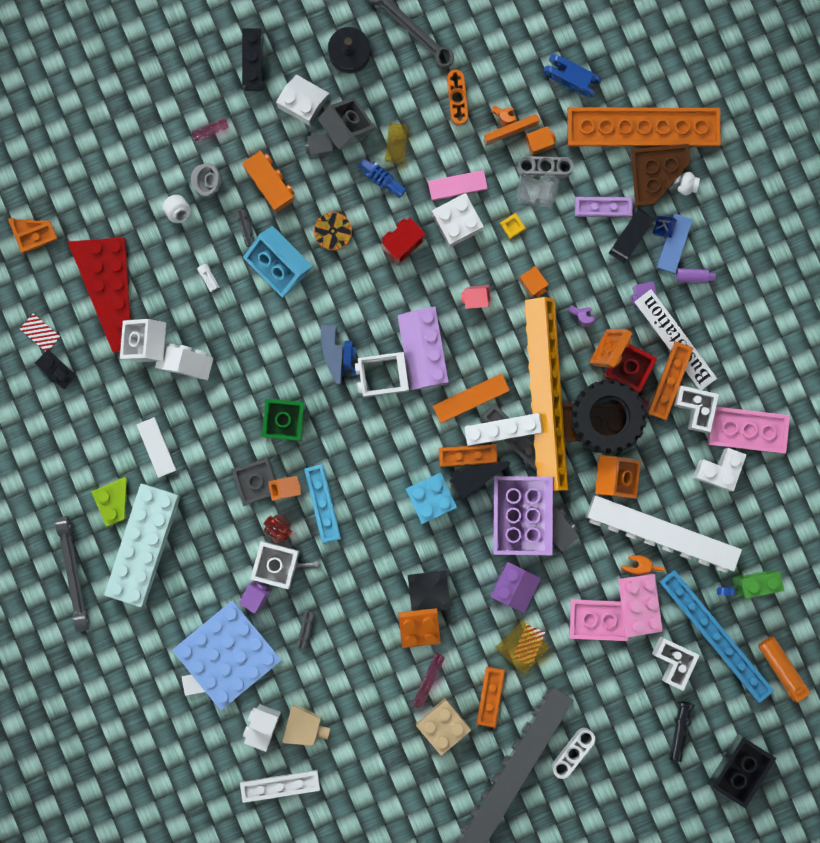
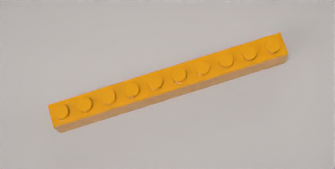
M541 297L525 300L524 308L527 323L528 369L530 372L532 396L531 409L533 414L540 413L543 433L534 434L535 466L537 468V477H553V491L568 490L555 299Z

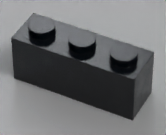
M242 28V86L244 91H263V32L261 28Z

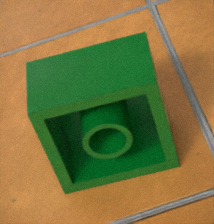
M265 399L262 438L302 442L305 402Z

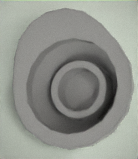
M210 163L201 164L193 170L191 184L199 194L209 196L219 190L222 184V174Z

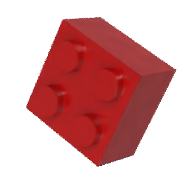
M411 217L407 220L403 218L396 225L397 229L392 233L389 231L382 237V250L397 266L425 241L426 234Z
M629 344L621 354L622 359L620 363L614 368L607 367L603 377L610 381L619 380L622 384L627 383L633 391L636 390L640 393L657 358Z

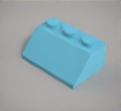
M273 226L260 233L243 256L247 263L282 298L313 267Z

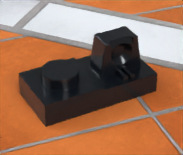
M49 349L35 362L62 389H65L77 376Z

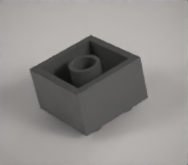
M355 97L328 106L318 118L339 150L363 141L376 128Z

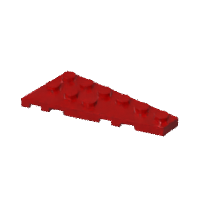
M126 238L67 241L113 353H120L123 321L131 320Z

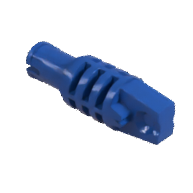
M364 158L359 163V168L365 172L364 176L382 189L387 188L397 197L401 198L406 188L396 182L392 174L384 170L377 163H370Z

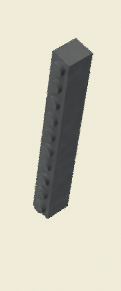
M554 686L545 690L542 695L544 700L541 705H536L531 715H533L530 723L527 721L521 730L523 732L520 739L516 738L511 746L513 751L509 756L506 755L501 763L502 769L499 773L496 771L493 775L491 787L484 790L481 795L482 801L480 805H475L470 814L472 816L469 823H464L460 830L462 833L458 840L455 839L453 843H487L574 701L570 696Z

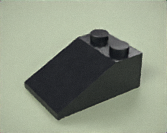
M505 461L470 467L462 471L459 468L450 474L452 479L449 482L459 496L464 499L508 467L510 462Z

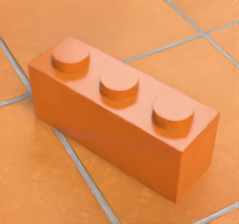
M260 150L244 161L242 165L274 212L278 213L295 201L293 197L295 193L289 184L285 186L282 181L284 177L279 169L274 170L271 166L273 161L268 154L264 155Z

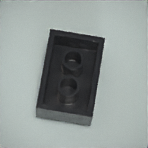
M738 734L708 784L746 809L777 758Z

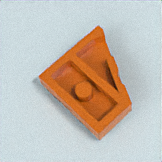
M8 219L22 254L58 240L51 221Z

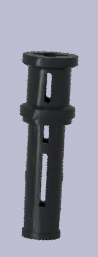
M677 701V705H679L677 717H674L676 728L669 759L682 762L688 726L692 723L690 717L695 704Z

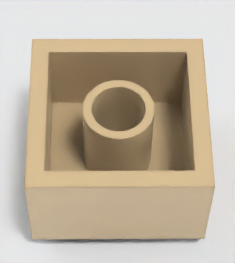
M446 698L416 722L417 728L441 756L471 731L470 726Z

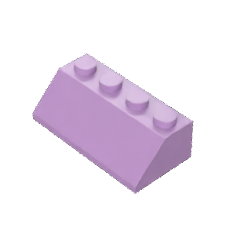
M436 307L417 309L397 315L410 391L447 385L449 382Z

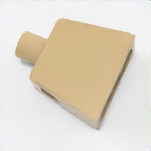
M293 704L282 743L314 746L316 737L328 740L331 728L320 726L322 718L320 715Z

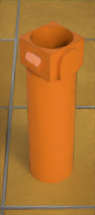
M774 636L758 644L760 651L793 702H799L811 694Z

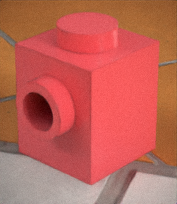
M490 285L466 287L461 295L462 303L465 304L466 309L489 307L492 304Z

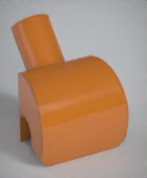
M495 105L492 107L491 112L499 116V122L502 127L517 122L516 116H512L513 107L505 109Z

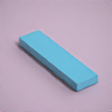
M321 464L305 468L321 541L326 543L339 540L341 536L324 466Z

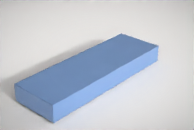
M678 214L673 215L656 266L657 269L675 274L693 219Z

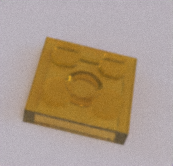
M521 620L496 648L524 675L550 646Z

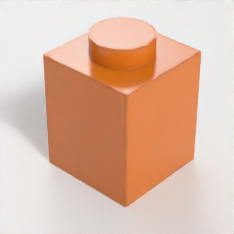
M548 126L526 134L525 140L533 156L552 149L556 137L554 132L550 131Z
M536 266L518 279L531 298L535 295L538 298L547 292L545 288L549 284Z
M297 476L268 482L272 501L301 495V485Z

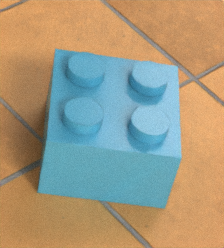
M441 473L406 488L421 524L457 508Z

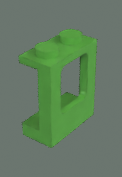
M766 570L732 577L733 586L737 589L735 595L737 597L744 595L745 599L784 591L780 571Z

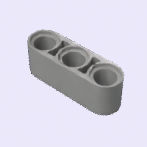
M526 156L520 159L517 172L520 176L528 178H567L572 173L574 164L571 159L566 157ZM523 163H528L531 166V169L529 171H525L522 169L521 165ZM548 164L550 170L543 171L540 165ZM566 164L569 167V171L563 172L559 166Z

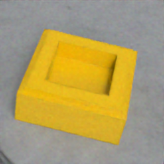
M516 213L499 224L509 240L526 230V227Z

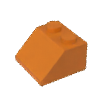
M599 456L595 494L637 499L641 461L614 456Z

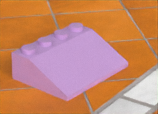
M494 476L495 555H553V477Z

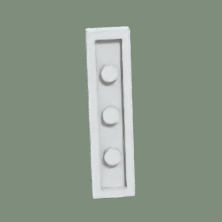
M536 413L466 426L467 446L543 433L541 415Z
M318 770L243 781L240 782L242 801L245 803L320 791Z

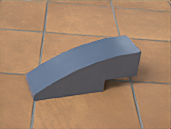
M321 325V343L324 358L336 384L341 385L343 345H336V326Z

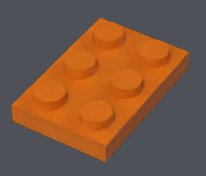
M606 329L589 363L595 367L614 368L622 359L621 354L624 348L626 349L631 342L632 332L627 329Z

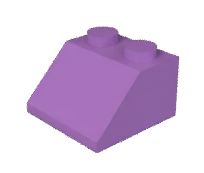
M506 561L490 597L525 613L541 578Z

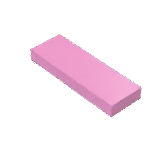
M484 170L428 181L431 201L488 189Z

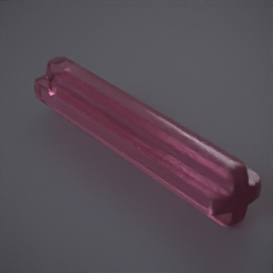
M435 653L413 701L414 706L418 708L423 707L445 659L443 655Z

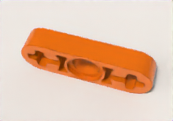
M452 70L447 76L450 116L454 125L462 126L468 120L465 80L461 71ZM457 75V78L461 79L458 80V88L454 89V81L450 79ZM455 93H460L463 96V100L456 103L452 100V96ZM458 107H461V115L465 116L462 117L461 121H458V118H454V116H457Z

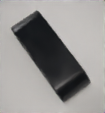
M639 208L609 251V254L624 264L655 218Z

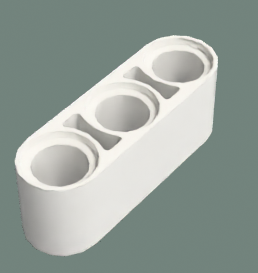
M579 729L553 761L552 771L556 777L560 779L567 778L594 745L595 736L590 729ZM582 734H590L588 742H581ZM573 748L577 749L578 755L574 758L569 757V751ZM559 764L566 765V770L563 773L556 771Z

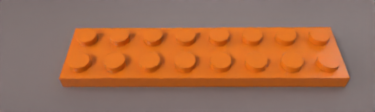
M568 107L567 147H660L689 144V147H720L721 145L720 108Z

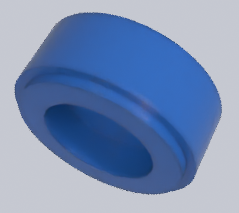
M718 587L717 595L735 596L737 589L735 587Z

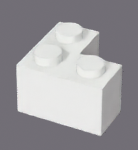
M169 343L168 346H164L163 361H157L155 368L208 380L213 358L206 356L207 352L201 350L192 352L191 347Z
M679 386L673 406L692 410L688 429L709 433L711 432L719 394Z
M726 448L723 449L718 465L704 459L699 460L693 479L726 491H734L746 454Z
M660 637L652 654L669 662L662 681L684 691L699 655Z
M261 704L257 708H253L248 718V721L251 722L250 726H246L243 737L246 738L244 744L266 752L281 712Z

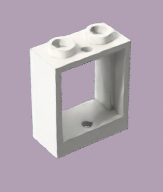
M404 352L358 358V363H355L356 375L360 374L361 382H357L358 392L363 394V398L409 392ZM397 360L400 387L367 391L364 364Z

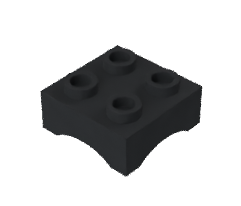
M446 570L408 575L412 611L437 608V611L451 610Z

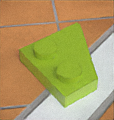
M123 477L91 492L106 527L126 518L127 477Z

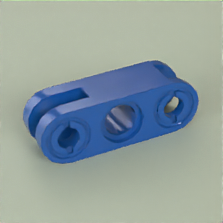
M552 54L550 56L549 62L558 67V69L545 66L543 70L544 75L584 96L594 97L595 92L588 86L590 82L600 84L602 81L601 77L559 55Z

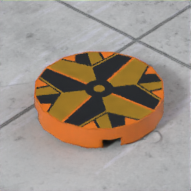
M330 212L322 215L317 220L314 226V235L322 248L329 251H337L349 243L352 237V228L345 216Z

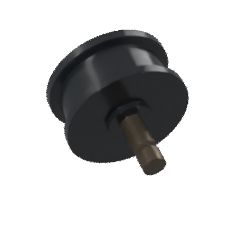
M344 27L337 30L331 36L328 43V53L332 65L338 71L346 74L357 73L365 68L370 59V44L367 36L361 30L354 27Z

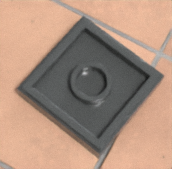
M269 458L231 469L243 506L271 497L268 482L276 479Z

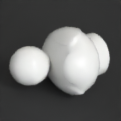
M685 172L673 184L681 182L678 191L686 196L692 192L697 193L700 178L695 177L691 172Z

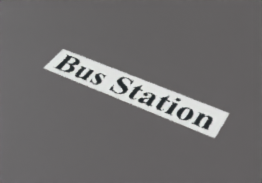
M652 289L635 301V304L670 351L674 341L693 347L685 371L699 390H703L717 379Z

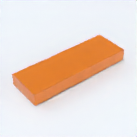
M538 114L485 134L483 139L485 145L487 146L539 125L540 119Z
M496 444L439 448L440 467L498 463Z
M486 666L476 725L496 728L505 669Z

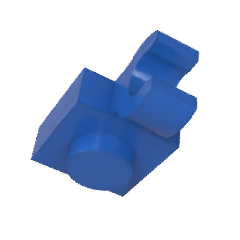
M345 341L343 376H345L346 369L353 371L352 376L356 375L355 365L352 363V359L356 357V347H352L353 341Z

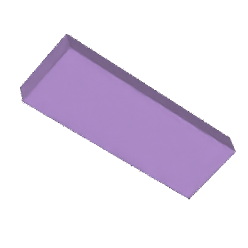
M575 197V217L633 216V197Z

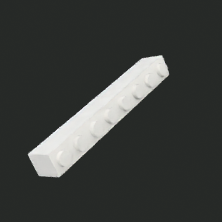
M593 496L586 518L590 519L589 523L600 526L601 523L608 525L607 529L616 533L619 530L626 532L625 536L635 540L637 537L645 539L643 543L655 546V544L662 545V550L673 553L674 550L681 552L680 556L689 560L692 557L699 559L698 563L708 567L710 564L716 565V570L728 573V570L735 571L742 549L598 496Z

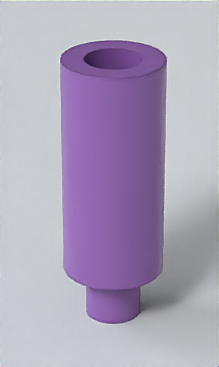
M677 268L676 282L707 284L708 281H715L716 274L709 273V270Z

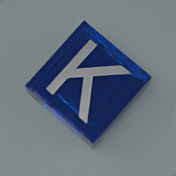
M658 216L652 234L671 238L677 220L672 217Z

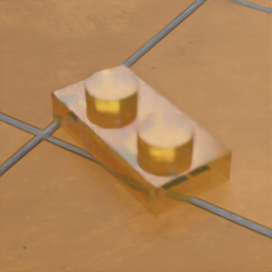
M389 123L385 162L404 164L408 125Z

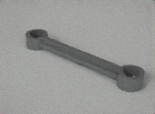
M367 0L371 5H379L424 46L435 57V63L439 68L448 69L452 66L454 62L453 51L447 47L441 48L391 0ZM443 52L450 54L449 63H440L439 54Z
M68 516L55 518V527L62 547L74 611V627L77 632L89 630L90 621L84 606L71 537V522Z

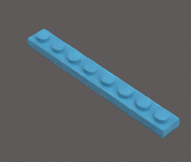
M672 570L659 581L758 703L774 692L768 682L675 570Z

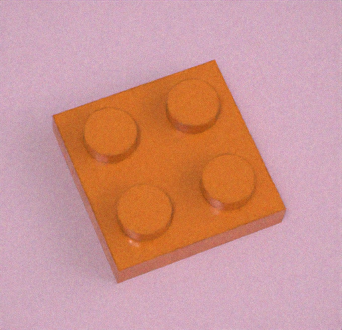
M437 608L398 612L402 648L441 644Z

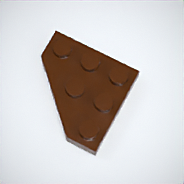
M689 144L631 149L635 207L655 205L690 165Z

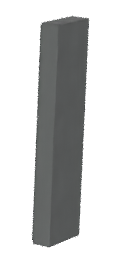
M495 403L481 416L486 423L509 419ZM528 436L504 440L534 471L537 470L535 466L534 442Z

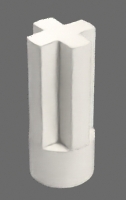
M207 263L197 268L210 292L220 288Z

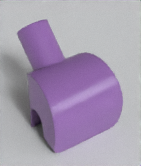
M571 305L568 312L577 316V322L580 326L586 328L595 323L594 316H587L591 314L590 311L592 309L590 307L580 310Z

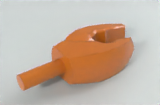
M642 555L628 557L630 560H636L638 567L621 566V569L634 575L648 574L651 570L665 571V567L652 565V561Z

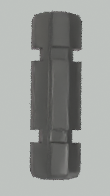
M240 210L236 212L238 221L240 220L239 225L243 238H245L246 247H251L255 241L254 236H252L251 225L247 219L246 210Z
M312 611L304 612V621H302L299 633L300 639L297 641L298 648H307V639L310 637L312 621L315 613Z

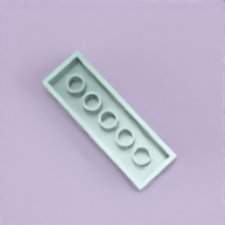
M140 484L104 594L105 596L139 607L146 605L181 495L146 484Z

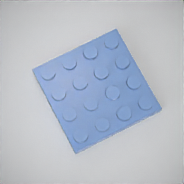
M233 600L172 650L220 710L225 708L281 661V658Z

